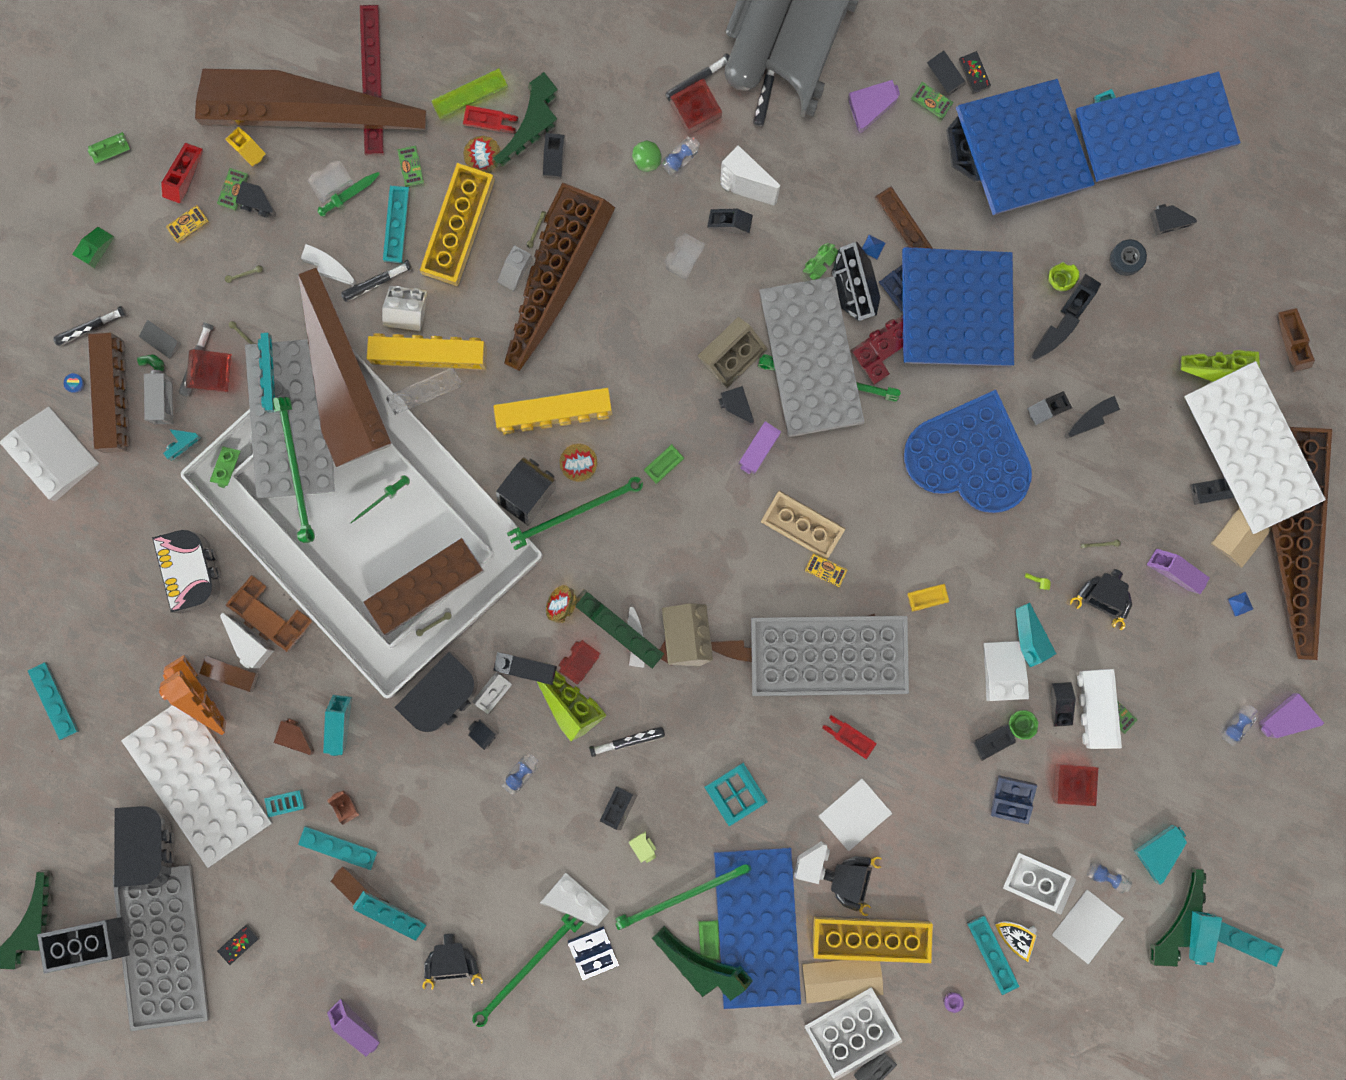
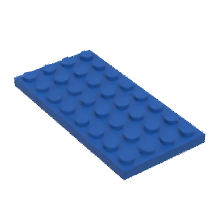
M1220 72L1078 107L1075 110L1096 182L1237 146L1241 143Z
M791 848L714 852L716 878L742 865H750L752 868L750 872L716 886L721 964L732 967L741 966L753 980L750 986L732 1001L723 994L724 1009L800 1005L801 991Z

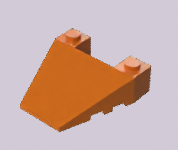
M183 655L165 666L163 671L165 680L160 683L159 687L161 697L164 700H168L174 707L223 735L226 729V720L215 702L211 701L206 694V687L202 686L197 680L198 674L186 656Z

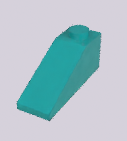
M1031 603L1017 608L1016 617L1021 652L1029 667H1033L1048 660L1057 653Z

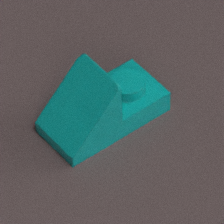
M170 429L178 442L169 444L163 454L168 460L173 461L200 441L202 437L197 433Z

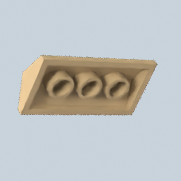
M780 490L761 520V523L826 560L846 529Z
M1239 507L1211 544L1242 568L1270 533L1272 526L1253 534Z
M834 960L802 964L806 1003L852 999L871 987L876 996L884 995L880 961Z

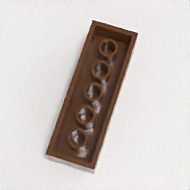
M111 332L88 334L94 449L103 453L127 452L130 440L129 436L126 435V428H128L129 422L128 417L125 416V409H127L128 403L127 398L124 397V390L127 388L126 379L123 378V371L126 369L125 360L122 359V352L125 350L123 340L121 341L120 337Z
M460 538L363 603L383 634L388 635L485 571L466 541Z

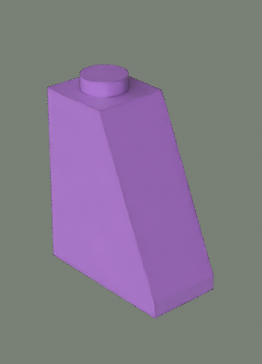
M893 80L849 93L848 101L858 133L864 132L897 102L900 92L898 86L894 85Z
M765 421L739 462L741 465L740 469L747 474L751 472L755 474L780 436L781 431Z
M1159 549L1155 550L1147 566L1178 585L1197 594H1201L1210 579L1181 556Z
M1293 693L1262 719L1259 724L1262 726L1261 731L1265 736L1279 738L1322 726L1324 722L1299 693Z
M340 999L327 1012L332 1030L366 1057L377 1049L380 1043L378 1036Z

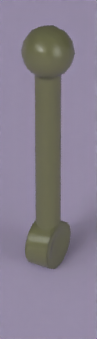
M545 211L541 212L531 239L526 243L528 248L534 246L533 241L546 215Z
M258 265L255 269L234 276L227 275L225 281L231 283L234 279L255 272L261 273L263 267Z
M234 321L229 322V327L236 330L249 344H257L248 338L236 326Z
M1116 539L1114 542L1081 544V548L1112 545L1119 547L1121 542Z
M446 612L442 618L436 620L435 622L431 623L425 628L417 629L416 635L422 636L423 633L429 630L430 628L436 626L444 620L451 619L452 614L450 612Z

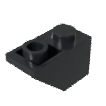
M546 133L543 154V176L562 178L566 144L565 135Z
M242 181L235 202L240 207V210L251 213V210L256 211L259 216L269 218V216L276 217V212L264 190L258 185Z
M1071 682L1052 683L1051 705L1054 727L1073 725L1076 697Z

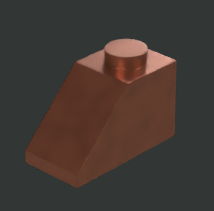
M287 718V721H281L273 743L313 755V746L303 726L298 725L299 721Z

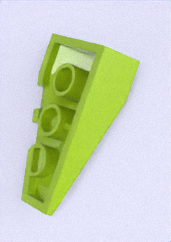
M1236 350L1233 351V354L1226 355L1223 352H1216V356H1207L1205 354L1181 356V370L1214 382L1255 361L1260 368L1259 352Z
M557 671L553 685L537 682L559 727L570 741L585 735L607 716L595 700L591 697L588 699L582 695L578 687L575 686L573 688L569 685L565 677Z

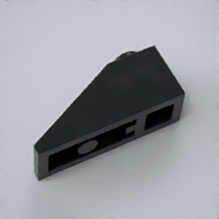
M497 652L493 671L553 685L557 666Z

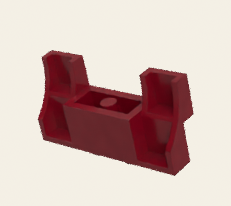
M903 315L896 320H889L884 328L873 331L868 339L850 350L872 384H876L890 374L882 361L903 348Z

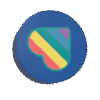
M71 373L65 377L63 384L67 391L78 393L84 387V380L80 375Z

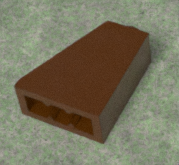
M342 866L341 869H338L330 881L353 905L363 891L389 903L384 896L354 871Z

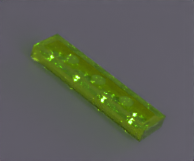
M498 68L431 100L439 119H442L465 108L466 105L476 103L507 88L508 85Z

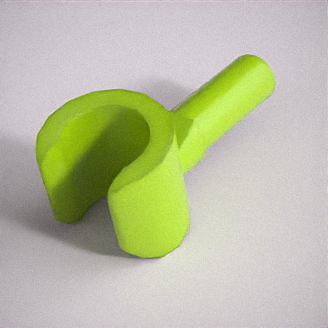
M1026 573L1025 578L1040 583L1039 589L1050 590L1051 582L1049 579L1035 577Z

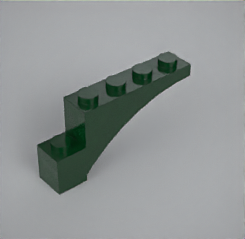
M545 72L529 82L530 98L525 117L512 140L502 151L493 157L492 163L496 168L506 166L511 162L510 158L515 154L517 156L521 155L526 150L525 147L528 144H535L541 139L540 135L544 132L550 133L556 128L557 118L545 103L550 104L557 98L558 89Z
M585 589L582 590L572 603L650 668L653 669L663 657L664 653Z
M1191 867L1188 892L1177 918L1155 944L1150 943V963L1152 965L1178 967V962L1181 960V951L1178 950V947L1190 948L1192 911L1203 912V904L1206 902V894L1203 892V884H1206L1204 869Z
M50 870L36 872L35 886L27 911L12 935L0 946V969L15 970L20 968L24 962L22 950L40 951L37 934L46 933L50 922V915L47 914L48 907L51 904L49 887L52 885V876L50 875Z
M665 926L661 927L652 937L656 945L666 954L668 959L678 968L702 998L718 986L722 993L732 1001L753 982L752 978L741 966H728L702 956L682 943Z

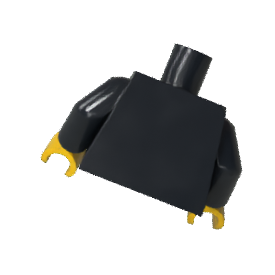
M1113 569L1111 575L1104 573L1101 577L1095 576L1088 580L1079 590L1078 596L1070 600V605L1073 600H1079V605L1076 607L1078 609L1082 605L1081 600L1085 599V603L1116 618L1112 621L1113 628H1115L1117 622H1121L1119 630L1125 628L1124 619H1127L1133 604L1130 592L1128 591L1129 585L1121 580L1123 573L1117 569Z
M855 856L845 859L842 864H837L835 871L825 870L823 879L832 882L831 891L835 893L836 899L843 907L854 911L859 910L862 915L868 916V913L863 912V908H871V906L865 903L864 900L872 867L881 868V866L874 864L876 859L882 860L881 857Z
M444 934L443 945H436L434 951L429 953L424 962V978L426 980L423 982V989H426V983H430L433 990L436 984L435 981L470 978V975H472L471 984L475 986V978H479L481 984L483 983V977L479 974L476 958L468 948H464L462 943H455V934Z

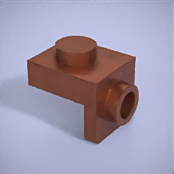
M345 791L337 792L327 800L333 807L342 825L359 816L351 797Z

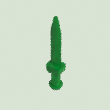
M376 172L362 178L339 195L335 193L332 195L329 203L323 207H318V214L324 217L333 208L343 207L344 202L371 185L380 173Z
M402 475L401 479L395 484L384 488L385 494L362 511L350 524L365 515L386 497L390 499L395 497L399 489L409 485V477Z

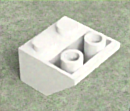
M389 286L382 307L383 326L421 331L424 321L427 290Z
M819 842L798 855L793 874L796 879L819 884V880H823L825 875L823 863L824 860L828 861L830 853L825 842Z

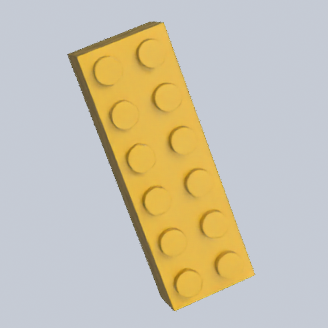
M459 163L456 164L420 268L422 275L459 286L495 182L492 174Z
M374 333L373 336H368L367 360L372 365L486 370L487 346L484 341H481V338L471 337L469 340H462L461 337H450V340L443 339L442 336H431V339H424L422 335H412V338H404V335L401 334L385 337V334Z
M608 388L493 405L496 427L503 435L515 433L514 430L519 429L522 432L533 431V427L539 426L541 429L552 428V424L558 423L560 426L571 425V421L587 423L590 422L591 418L606 420L609 419V416L613 415Z
M814 916L812 956L814 959L931 963L933 924L930 921Z

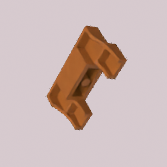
M251 575L225 606L245 620L243 623L250 629L255 627L260 631L259 636L266 641L270 639L286 652H289L300 636H303L313 620L299 610H296L288 621L259 600L267 586Z

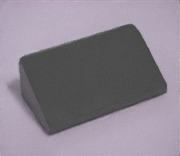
M149 320L146 321L139 335L141 339L169 359L181 345L180 342Z
M884 1052L865 1063L854 1074L856 1080H883L897 1064Z

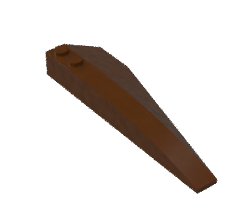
M562 182L544 219V223L547 225L545 230L540 233L539 239L541 242L539 249L535 251V263L531 266L523 294L525 299L518 311L520 316L518 323H515L513 329L515 334L509 343L504 361L505 365L520 371L563 308L616 208L605 199Z
M313 268L298 274L321 433L335 466L339 467L390 447L391 441L317 268Z

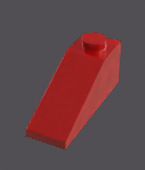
M184 143L161 182L163 198L181 203L189 189L203 152L202 148Z

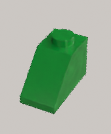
M97 226L81 239L72 255L95 269L114 236Z

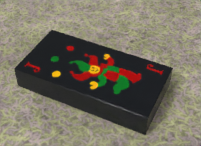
M977 51L959 58L973 94L991 87Z
M246 924L217 952L231 965L260 938Z

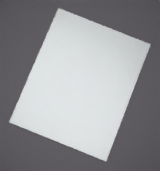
M861 779L821 813L819 817L845 848L850 851L887 819L892 812L866 782Z
M1086 890L1052 936L1089 964L1124 918L1089 890Z

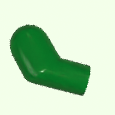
M151 354L137 357L139 366L150 365L154 370L164 371V362L158 356Z

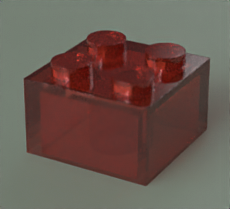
M704 79L670 97V103L688 135L722 118V110Z
M196 349L189 350L185 388L222 393L228 392L232 354Z
M584 640L576 641L570 649L572 654L569 658L565 656L558 665L561 667L559 672L577 685L582 682L602 654Z
M1055 764L1053 802L1057 804L1096 806L1099 767Z

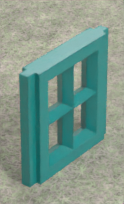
M744 763L704 787L728 826L733 825L768 802ZM737 774L745 784V787L739 791L735 790L729 780ZM724 782L728 784L733 792V795L725 800L717 788ZM746 790L750 792L755 800L748 807L745 806L739 796ZM736 797L743 810L734 815L727 802Z

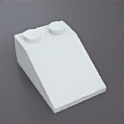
M222 613L220 617L234 650L241 659L239 662L248 669L260 668L274 650L232 614Z
M1020 641L983 643L987 701L1029 699L1026 664L1021 652Z
M1018 853L1003 889L1061 915L1076 879Z

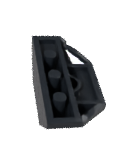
M957 116L946 129L951 167L974 182H981L959 116Z
M858 242L840 247L832 269V276L835 277L841 309L858 321L877 316L881 297L870 258Z

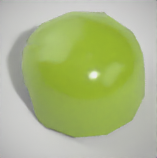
M1062 262L1053 266L1050 270L1049 283L1058 291L1070 290L1078 282L1080 272L1076 265H1067Z

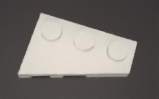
M567 873L562 876L540 902L593 926H598L609 913L605 906Z

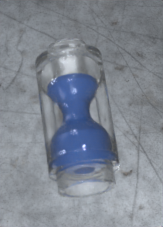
M687 137L663 159L661 165L664 170L670 175L677 173L700 152V143L694 137Z
M1251 705L1247 707L1242 706L1237 716L1228 728L1224 730L1222 739L1233 747L1236 744H1240L1242 738L1254 722L1258 720V711Z
M524 754L521 760L504 778V783L501 786L511 795H514L515 792L518 793L539 768L537 764L539 761L531 754L529 756Z
M1092 862L1087 872V877L1091 881L1100 883L1108 881L1121 894H1124L1125 891L1128 892L1132 885L1130 876L1123 874L1112 875L1099 862L1097 864Z

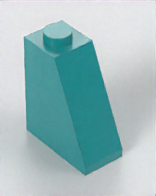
M332 696L325 711L323 753L331 756L343 755L347 744L352 697Z
M1170 825L1134 850L1150 876L1159 885L1165 881L1187 844L1184 838L1186 834L1181 827L1177 828L1174 825Z
M1192 911L1189 959L1195 961V964L1207 965V962L1214 963L1222 917L1213 913Z

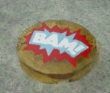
M476 136L465 145L463 152L464 161L468 167L490 173L496 168L492 163L493 157L501 149L491 137Z
M573 444L567 447L560 457V469L569 480L575 482H583L591 478L598 466L597 456L594 451L583 444Z
M565 585L554 589L546 604V616L549 620L555 623H563L566 621L565 618L567 616H571L577 600L574 589Z

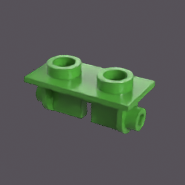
M123 132L88 146V153L92 156L95 164L130 150Z
M823 244L818 249V254L805 264L803 272L810 274L809 277L812 280L819 279L827 270L823 265L824 262L831 266L836 260L838 250L834 247V244Z
M222 447L210 482L217 483L221 488L228 486L240 455V450Z

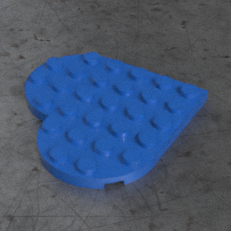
M997 390L923 422L913 430L905 444L904 464L907 473L915 484L935 494H949L958 491L967 504L982 512L1000 513L1015 507L1026 496L1032 480L1029 459Z

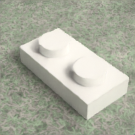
M495 672L472 702L489 714L512 684Z

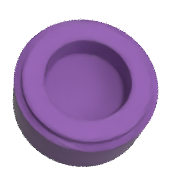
M951 992L945 996L944 1006L948 1011L957 1013L962 1010L964 1000L960 994Z

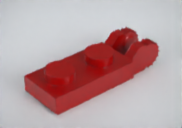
M466 105L463 125L513 134L516 133V128L502 125L503 119L517 122L518 117L502 111Z
M830 715V721L838 724L841 728L837 733L826 725L822 729L867 760L877 743L846 722L843 723Z

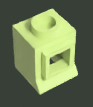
M646 831L629 841L630 846L641 863L643 861L648 863L656 858V847L649 837L646 838Z

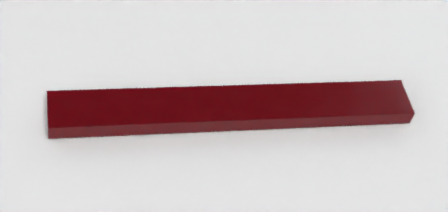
M360 5L362 93L382 98L379 5ZM364 128L365 155H384L383 129Z

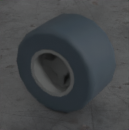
M1132 239L1121 241L1114 247L1110 255V263L1114 271L1125 276L1137 273L1143 268L1147 260L1145 247L1137 240Z

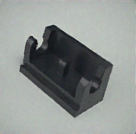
M944 50L927 62L948 94H952L966 85L964 78Z
M1225 478L1190 484L1194 505L1235 498Z
M1004 724L971 743L979 758L983 761L1015 744L1016 739L1008 724Z
M616 786L600 822L615 830H621L638 795Z

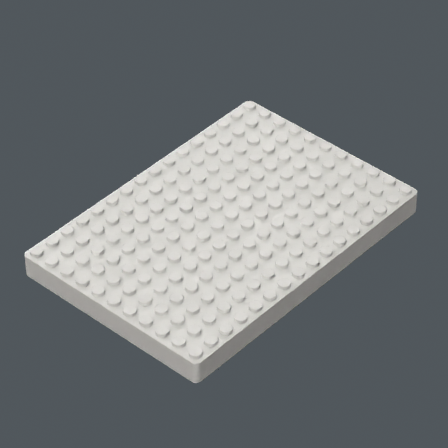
M353 350L391 441V446L339 467H336L333 462L335 492L304 495L308 522L315 533L313 542L303 543L298 540L297 533L300 531L301 522L296 495L260 499L256 497L250 409L181 471V477L385 698H392L543 558V554L529 538L525 539L527 546L514 550L513 547L520 543L517 541L511 544L510 539L516 537V534L508 537L507 532L518 526ZM223 446L241 451L230 482L225 488L219 487L217 483L210 482ZM402 475L409 477V485L399 489L395 497L392 499L386 497L365 515L350 524L362 511L385 494L384 488L395 484L401 479ZM460 538H463L485 572L395 631L384 635L363 602ZM446 612H450L452 614L451 619L444 620L436 626L430 628L429 630L425 631L422 636L416 635L417 629L425 628L426 626L430 625L436 620L442 618Z

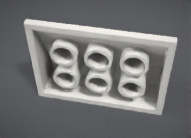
M737 146L722 161L721 186L727 191L731 190L734 194L774 206L777 203L780 185L741 147Z
M47 407L13 429L0 441L5 450L45 496L52 501H57L99 464L50 407Z
M1114 669L1079 671L1080 675H1077L1078 687H1081L1079 704L1083 706L1081 724L1085 727V733L1082 735L1083 744L1086 745V748L1090 749L1122 748Z
M872 987L804 1026L834 1080H838L902 1043L899 1034Z

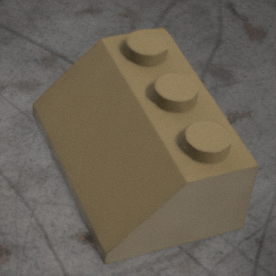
M737 317L698 355V358L728 388L768 348L753 328L740 317Z
M689 603L662 608L668 665L702 666L713 661L707 605Z

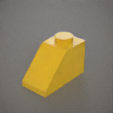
M239 126L225 139L252 167L258 164L266 154Z

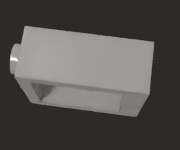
M152 370L150 374H144L145 420L154 425L173 424V379L160 370Z

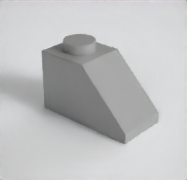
M514 245L503 265L497 282L515 291L532 261L531 254Z

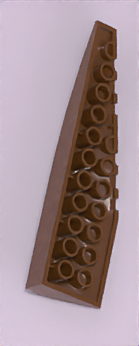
M203 68L196 97L195 120L200 125L426 130V110L279 70Z
M1289 427L1326 500L1272 525V531L1297 659L1318 660L1332 429Z

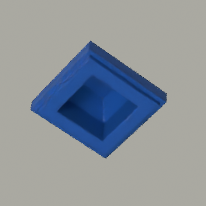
M868 235L862 249L868 256L877 260L886 243Z
M1246 592L1228 599L1235 617L1253 610Z

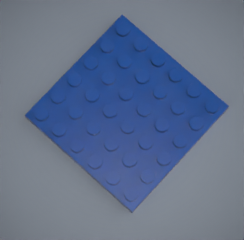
M1058 79L960 104L956 107L993 215L1087 189L1095 185Z
M903 248L904 363L1014 366L1013 252Z

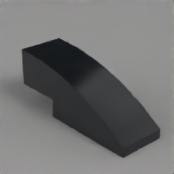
M1067 313L1063 316L1057 328L1052 325L1048 327L1028 361L1034 362L1053 351L1074 331L1080 320Z
M1115 395L1103 400L1079 417L1065 434V438L1068 439L1104 425V416L1120 410Z

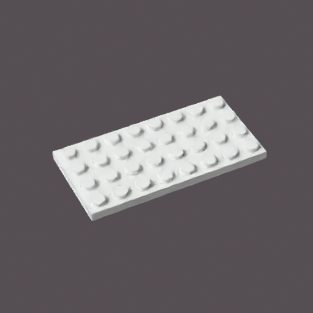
M1256 361L1184 396L1253 534L1326 500Z
M173 705L121 740L207 868L273 823L210 729Z

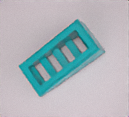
M302 789L264 798L268 817L306 808ZM294 795L296 796L298 805L297 807L294 806V801L292 797ZM285 797L289 798L291 808H287ZM278 799L282 800L284 810H280ZM274 800L276 812H273L270 801Z

